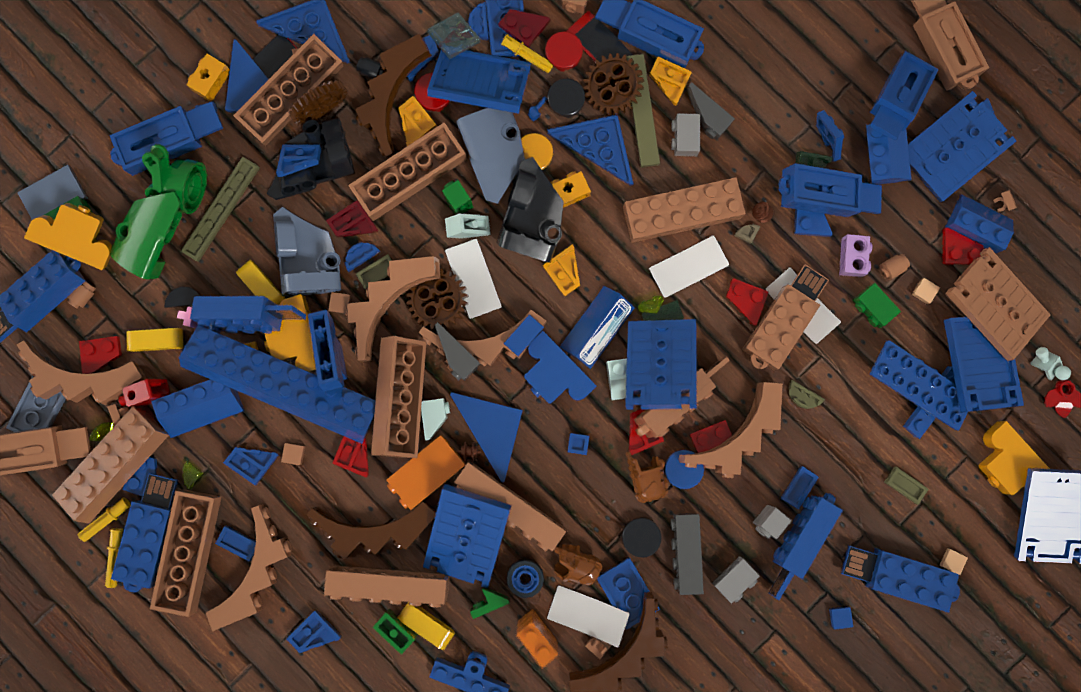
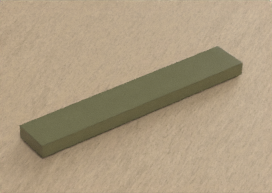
M644 54L627 56L628 60L632 58L634 64L637 63L639 65L638 70H641L643 73L640 77L644 78V82L640 83L643 85L644 90H639L642 97L635 98L638 102L637 104L631 103L640 166L642 168L660 165Z
M242 156L182 248V253L197 262L200 261L260 169L259 166Z

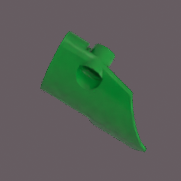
M176 192L134 201L124 221L116 227L117 236L112 245L110 256L124 269L140 278L148 280L159 278L166 264V261L159 258L164 244H168L173 238L182 217V212L178 210L181 202Z

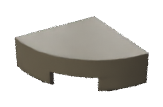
M754 224L743 226L734 236L751 244L760 226Z

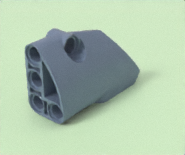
M487 108L458 119L456 123L470 155L472 167L485 199L498 204L516 176L522 160H525L521 133L513 112ZM515 129L517 131L514 138L507 137L508 130Z
M283 207L273 214L276 254L279 257L282 296L293 297L299 294L307 296L340 291V257L335 253L329 232L306 222ZM326 258H331L334 261V266H329L326 263Z

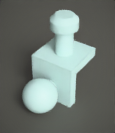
M1040 347L1036 350L1037 356L1033 359L1031 365L1045 371L1049 380L1052 381L1055 376L1060 380H1066L1071 376V370L1063 366L1060 356L1049 352L1046 347Z

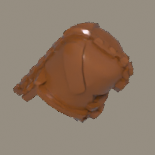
M626 452L629 464L628 469L630 470L629 476L632 478L636 499L641 503H646L647 501L651 502L652 500L664 498L668 494V481L666 478L663 479L662 476L664 474L663 468L665 467L664 460L654 456L651 460V466L640 469L637 459L632 458L630 452Z
M562 544L561 548L555 547L554 552L559 554V562L554 567V573L564 582L573 581L588 586L596 581L602 570V564L598 557L580 552L579 545Z

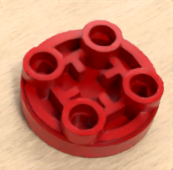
M558 32L547 41L545 48L546 58L559 71L563 72L575 67L582 58V43L576 35L570 32Z
M427 73L416 82L414 94L416 100L424 109L440 112L449 104L450 100L427 96V89L433 74Z

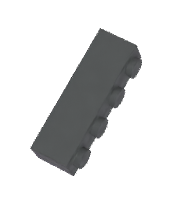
M673 514V519H670L671 530H674V538L671 539L672 550H675L676 558L672 559V564L677 578L673 579L674 590H677L679 595L704 594L699 514Z

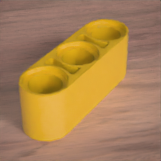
M251 259L236 271V274L255 296H265L277 305L286 299Z
M181 328L126 332L127 351L130 352L184 348L183 329Z
M407 602L398 616V619L404 625L441 650L446 648L455 635V631L422 607L409 605V602Z

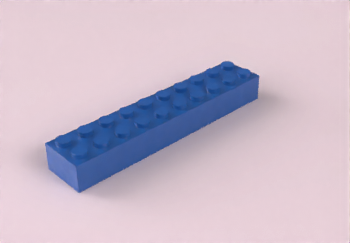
M200 325L197 326L179 356L180 366L361 444L374 420L375 400L345 387L324 392L318 384L317 375Z

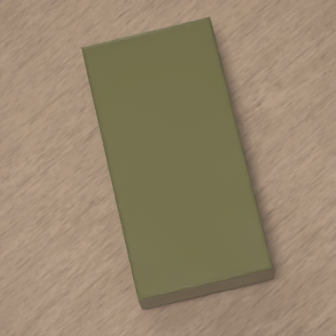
M388 254L356 273L365 290L368 288V282L383 281L388 278L387 268L389 267V261H392Z
M894 467L884 481L885 484L916 505H919L929 490L898 467Z

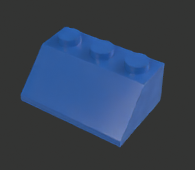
M870 124L866 125L871 183L880 185L912 180L906 129L901 131L895 141L871 128Z
M960 195L945 228H950L983 245L985 249L990 247L995 254L1006 250L1014 234L1012 219L964 195Z

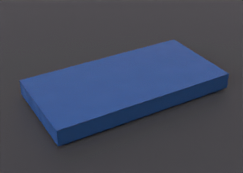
M486 0L491 55L504 58L514 57L515 53L501 45L505 35L508 33L500 28L498 23L510 9L524 12L523 0Z

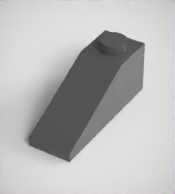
M691 82L687 89V94L696 114H700V124L703 130H705V134L717 141L730 127L735 118Z
M437 322L435 324L449 367L453 369L450 373L458 381L461 378L466 381L481 364Z

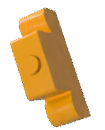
M70 203L61 205L55 220L47 215L33 219L24 237L29 241L100 270L107 267L111 258L112 244L107 240H96L104 218L91 213V209L82 205L78 207Z
M299 294L284 299L279 305H293L306 314V320H282L280 331H272L271 334L264 333L266 341H264L265 348L272 357L284 362L296 359V367L310 373H315L317 371L308 314L311 313L306 297Z
M997 421L985 432L983 436L984 444L988 448L995 450L979 464V468L988 477L987 481L993 487L998 488L1002 494L1014 495L1022 487L1025 488L1028 468L1050 469L1007 421Z

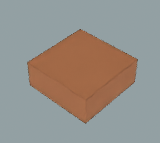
M331 292L328 311L345 314L347 304L351 303V295Z
M285 443L281 462L302 465L305 446Z

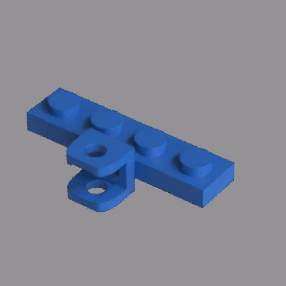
M948 366L942 373V376L955 384L953 368ZM918 406L903 427L915 438L920 439L936 417Z
M472 651L469 654L465 667L437 657L429 677L465 692H508L510 688L509 684L483 675L487 664V656L476 651ZM475 658H479V659L481 660V662H478V661H476V660H474V659H475Z

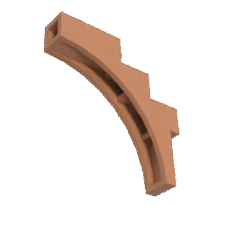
M431 256L389 261L387 274L390 280L368 282L366 295L369 302L347 304L345 314L348 323L356 324L354 328V336L357 339L355 355L358 361H372V346L375 332L389 306L401 294L413 286L440 278L438 258Z
M530 310L519 323L495 337L476 341H457L473 357L477 356L476 360L485 367L488 364L491 367L503 349L507 350L505 354L513 360L516 357L520 360L528 349L529 345L518 357L504 345V342L528 315H531L543 327L547 321ZM422 327L419 331V334L422 335L421 340L429 346L431 343L438 347L436 351L445 357L439 335Z
M24 340L17 344L20 350L18 352L20 357L27 361L30 366L28 370L34 376V378L29 380L32 385L30 388L32 393L36 397L46 400L61 391L67 400L76 403L92 394L97 403L108 406L116 401L120 395H123L124 387L147 379L140 366L133 361L103 373L80 374L67 372L51 365L38 353L32 344Z
M757 383L751 410L744 423L734 435L721 445L708 451L696 454H680L679 462L685 463V467L697 468V464H704V468L716 469L715 473H722V477L734 478V474L741 475L742 455L754 456V452H761L762 433L773 434V430H780L783 384Z
M264 504L251 508L255 521L256 544L254 557L242 584L227 600L206 612L212 631L261 611L262 600L256 592L277 583V573L274 568H271L270 564L291 556L292 547L290 542L286 541L285 537L277 540L276 536H278L276 527L271 524L269 519L271 517L270 511Z

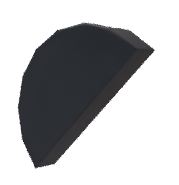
M190 287L176 288L168 294L164 308L192 306L194 296L201 295Z

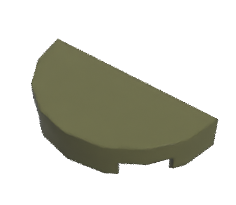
M790 380L788 395L791 401L798 407L804 409L814 408L821 405L825 400L797 382Z

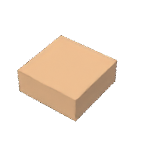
M922 278L912 295L928 305L931 304L940 287L926 278Z
M947 548L939 566L960 575L968 558Z

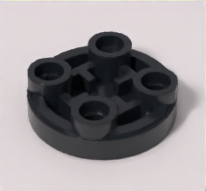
M560 79L553 83L548 91V105L559 116L571 118L580 112L584 106V89L573 79Z
M635 518L624 527L622 541L630 554L644 558L653 555L660 547L661 532L658 526L650 519Z

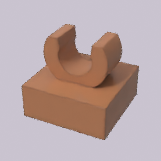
M1010 190L1001 193L1002 197L993 200L994 203L998 201L1004 203L1002 208L997 209L998 212H1002L1006 208H1008V211L1018 208Z
M115 404L107 406L114 426L129 411L128 407L117 409Z
M591 637L585 644V647L599 659L612 646L595 637Z

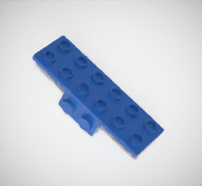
M886 341L870 375L952 429L960 430L968 412H960L956 385L939 374L936 369L924 364V361L915 358L893 342Z

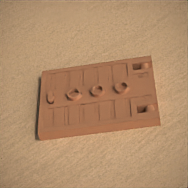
M989 247L982 250L980 253L981 257L976 258L955 281L954 285L956 287L948 289L946 294L1007 361H1010L1017 357L1051 314Z

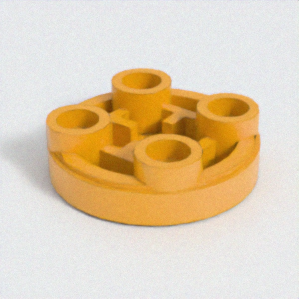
M537 133L527 134L521 138L525 159L533 157L541 170L545 169L553 157V148L550 141L545 136Z

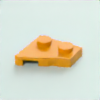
M657 57L649 76L673 105L676 106L692 71Z
M414 96L399 107L407 146L437 127L436 123Z
M573 244L552 258L551 263L546 262L542 265L564 297L580 286Z

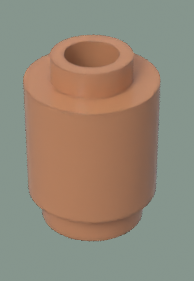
M903 254L895 255L880 264L879 273L884 279L892 280L907 271V268L910 266L909 260Z
M85 281L67 297L69 299L67 302L75 308L79 306L83 308L95 294L96 288Z

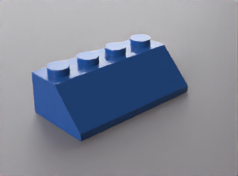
M211 379L151 401L157 420L170 438L244 411L237 390Z

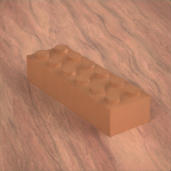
M313 34L233 116L266 146L292 120L289 111H291L290 108L293 107V103L298 102V98H302L304 93H309L310 89L314 90L317 85H323L324 82L327 84L343 68V62Z
M442 123L348 186L371 220L375 221L467 160L466 153L447 125Z
M737 177L626 201L623 205L631 243L741 219L745 215Z
M397 336L381 338L371 455L398 458H417L426 353V342Z
M132 406L52 496L73 521L89 524L169 435L147 411Z
M471 461L467 463L455 480L456 488L512 505L507 524L512 528L516 526L520 528L521 534L529 540L533 537L538 541L537 545L545 551L550 549L553 552L566 533L565 527Z
M185 489L175 491L150 605L151 610L187 617L197 613L221 496Z
M334 565L326 571L324 595L330 596V599L335 600L342 599V597H350L349 600L361 601L362 598H365L373 603L389 600L390 604H401V601L409 602V605L412 606L429 603L430 607H441V604L444 605L448 599L450 576L437 573Z

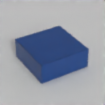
M570 433L567 452L587 455L589 436Z
M851 607L829 608L832 629L853 627Z

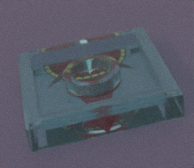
M459 13L428 28V34L449 59L480 43L479 36Z

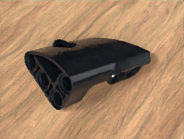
M339 117L324 120L321 124H318L316 120H308L303 124V132L284 143V145H320L321 155L319 164L283 177H278L276 173L273 183L267 192L268 196L275 200L314 190L317 184L355 174L350 150Z
M533 157L522 160L508 199L509 206L496 243L507 250L551 263L557 243L562 237L561 221L564 201ZM556 228V234L553 237H548L549 229Z

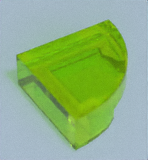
M653 296V299L646 302L645 300L642 301L638 306L639 311L657 314L664 301L663 296Z
M104 422L99 424L92 431L89 440L101 441L111 431L113 423Z
M189 461L183 467V479L186 487L191 489L204 473Z

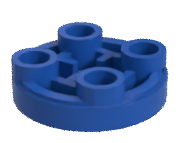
M688 450L675 451L666 460L664 467L665 477L673 486L680 489H689L696 486L704 474L703 464H697V468L685 467V463L679 462V455L695 453Z

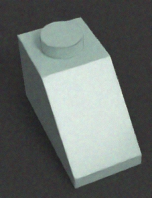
M457 214L445 219L448 238H470L490 235L488 216Z
M627 358L607 361L606 367L611 400L625 399Z
M444 398L422 401L421 412L425 440L433 438L446 421L447 414L450 413L449 402H445Z

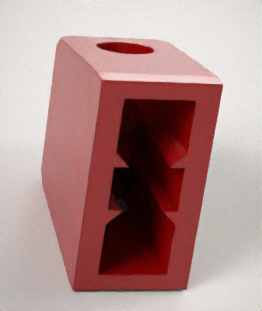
M146 379L124 387L123 395L118 397V401L121 406L127 405L128 407L152 404L151 401L171 394L167 379Z

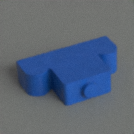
M327 310L308 314L318 384L324 392L344 387V380L347 379L342 345L335 335L333 319Z
M544 331L529 344V355L533 359L540 361L525 374L524 378L532 386L530 390L537 398L541 395L548 404H551L568 389L570 398L580 401L597 387Z

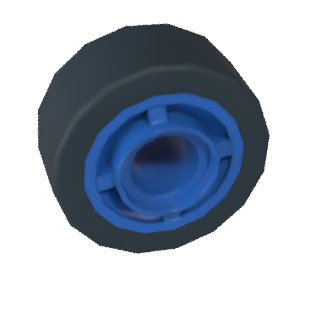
M531 559L518 560L508 570V587L518 597H533L543 587V570L538 563ZM522 574H529L531 580L528 583H523L520 580Z

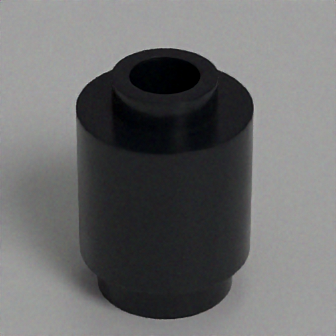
M361 57L358 61L357 71L367 78L373 79L385 73L379 61L369 57Z

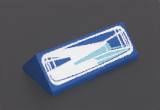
M604 286L560 345V348L591 369L635 307L620 293Z

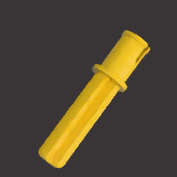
M508 34L505 35L501 45L513 51L515 56L518 54L546 73L551 71L553 65L547 59L523 45L524 42L520 43Z
M123 497L112 507L106 508V512L78 533L79 539L86 542L113 520H118V516L130 508L131 503L129 500Z
M110 529L105 581L107 588L117 587L118 581L111 580L124 529Z

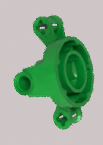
M160 144L153 145L150 152H146L142 156L144 165L152 175V184L145 190L146 197L176 192L181 202L178 210L185 214L194 213L202 202L207 186L205 165L190 159L185 161L178 159L169 166V153L167 149Z

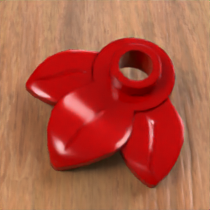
M1060 380L1055 384L1054 389L1047 392L1044 399L1045 407H1054L1059 416L1066 418L1073 406L1081 408V393L1076 390L1075 385L1071 381ZM1063 386L1066 388L1065 392L1062 391Z

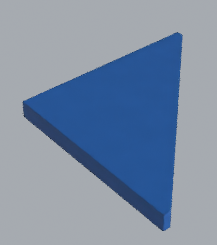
M310 0L256 20L258 26L302 45L315 34L342 62L350 63L325 0Z
M233 40L225 110L236 113L269 79L238 41Z
M618 115L547 129V134L626 184L633 185Z
M451 392L450 396L500 481L504 483L523 410Z

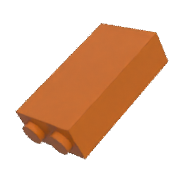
M440 435L419 452L417 458H412L387 479L389 483L387 487L393 494L397 493L401 498L399 501L405 509L409 508L412 510L467 464L446 438Z
M534 609L518 620L517 637L541 668H543L558 656L557 639Z

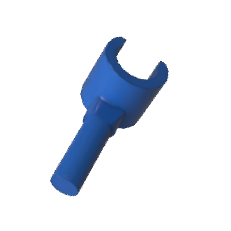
M544 96L536 106H532L529 109L528 116L532 121L540 117L541 113L538 110L547 101V97Z

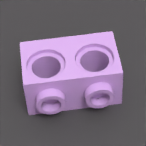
M847 234L842 238L839 275L863 277L870 272L871 261H869V254L872 251L870 236ZM854 243L860 245V251L854 248ZM853 261L859 264V270L853 267Z

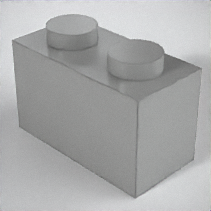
M677 114L675 120H672L671 130L675 132V138H672L671 149L675 150V156H697L700 152V114Z
M766 505L753 521L757 526L755 530L768 539L770 537L777 539L791 522L776 507Z
M739 556L712 584L732 604L743 597V592L747 588H752L758 582L757 578L759 575Z

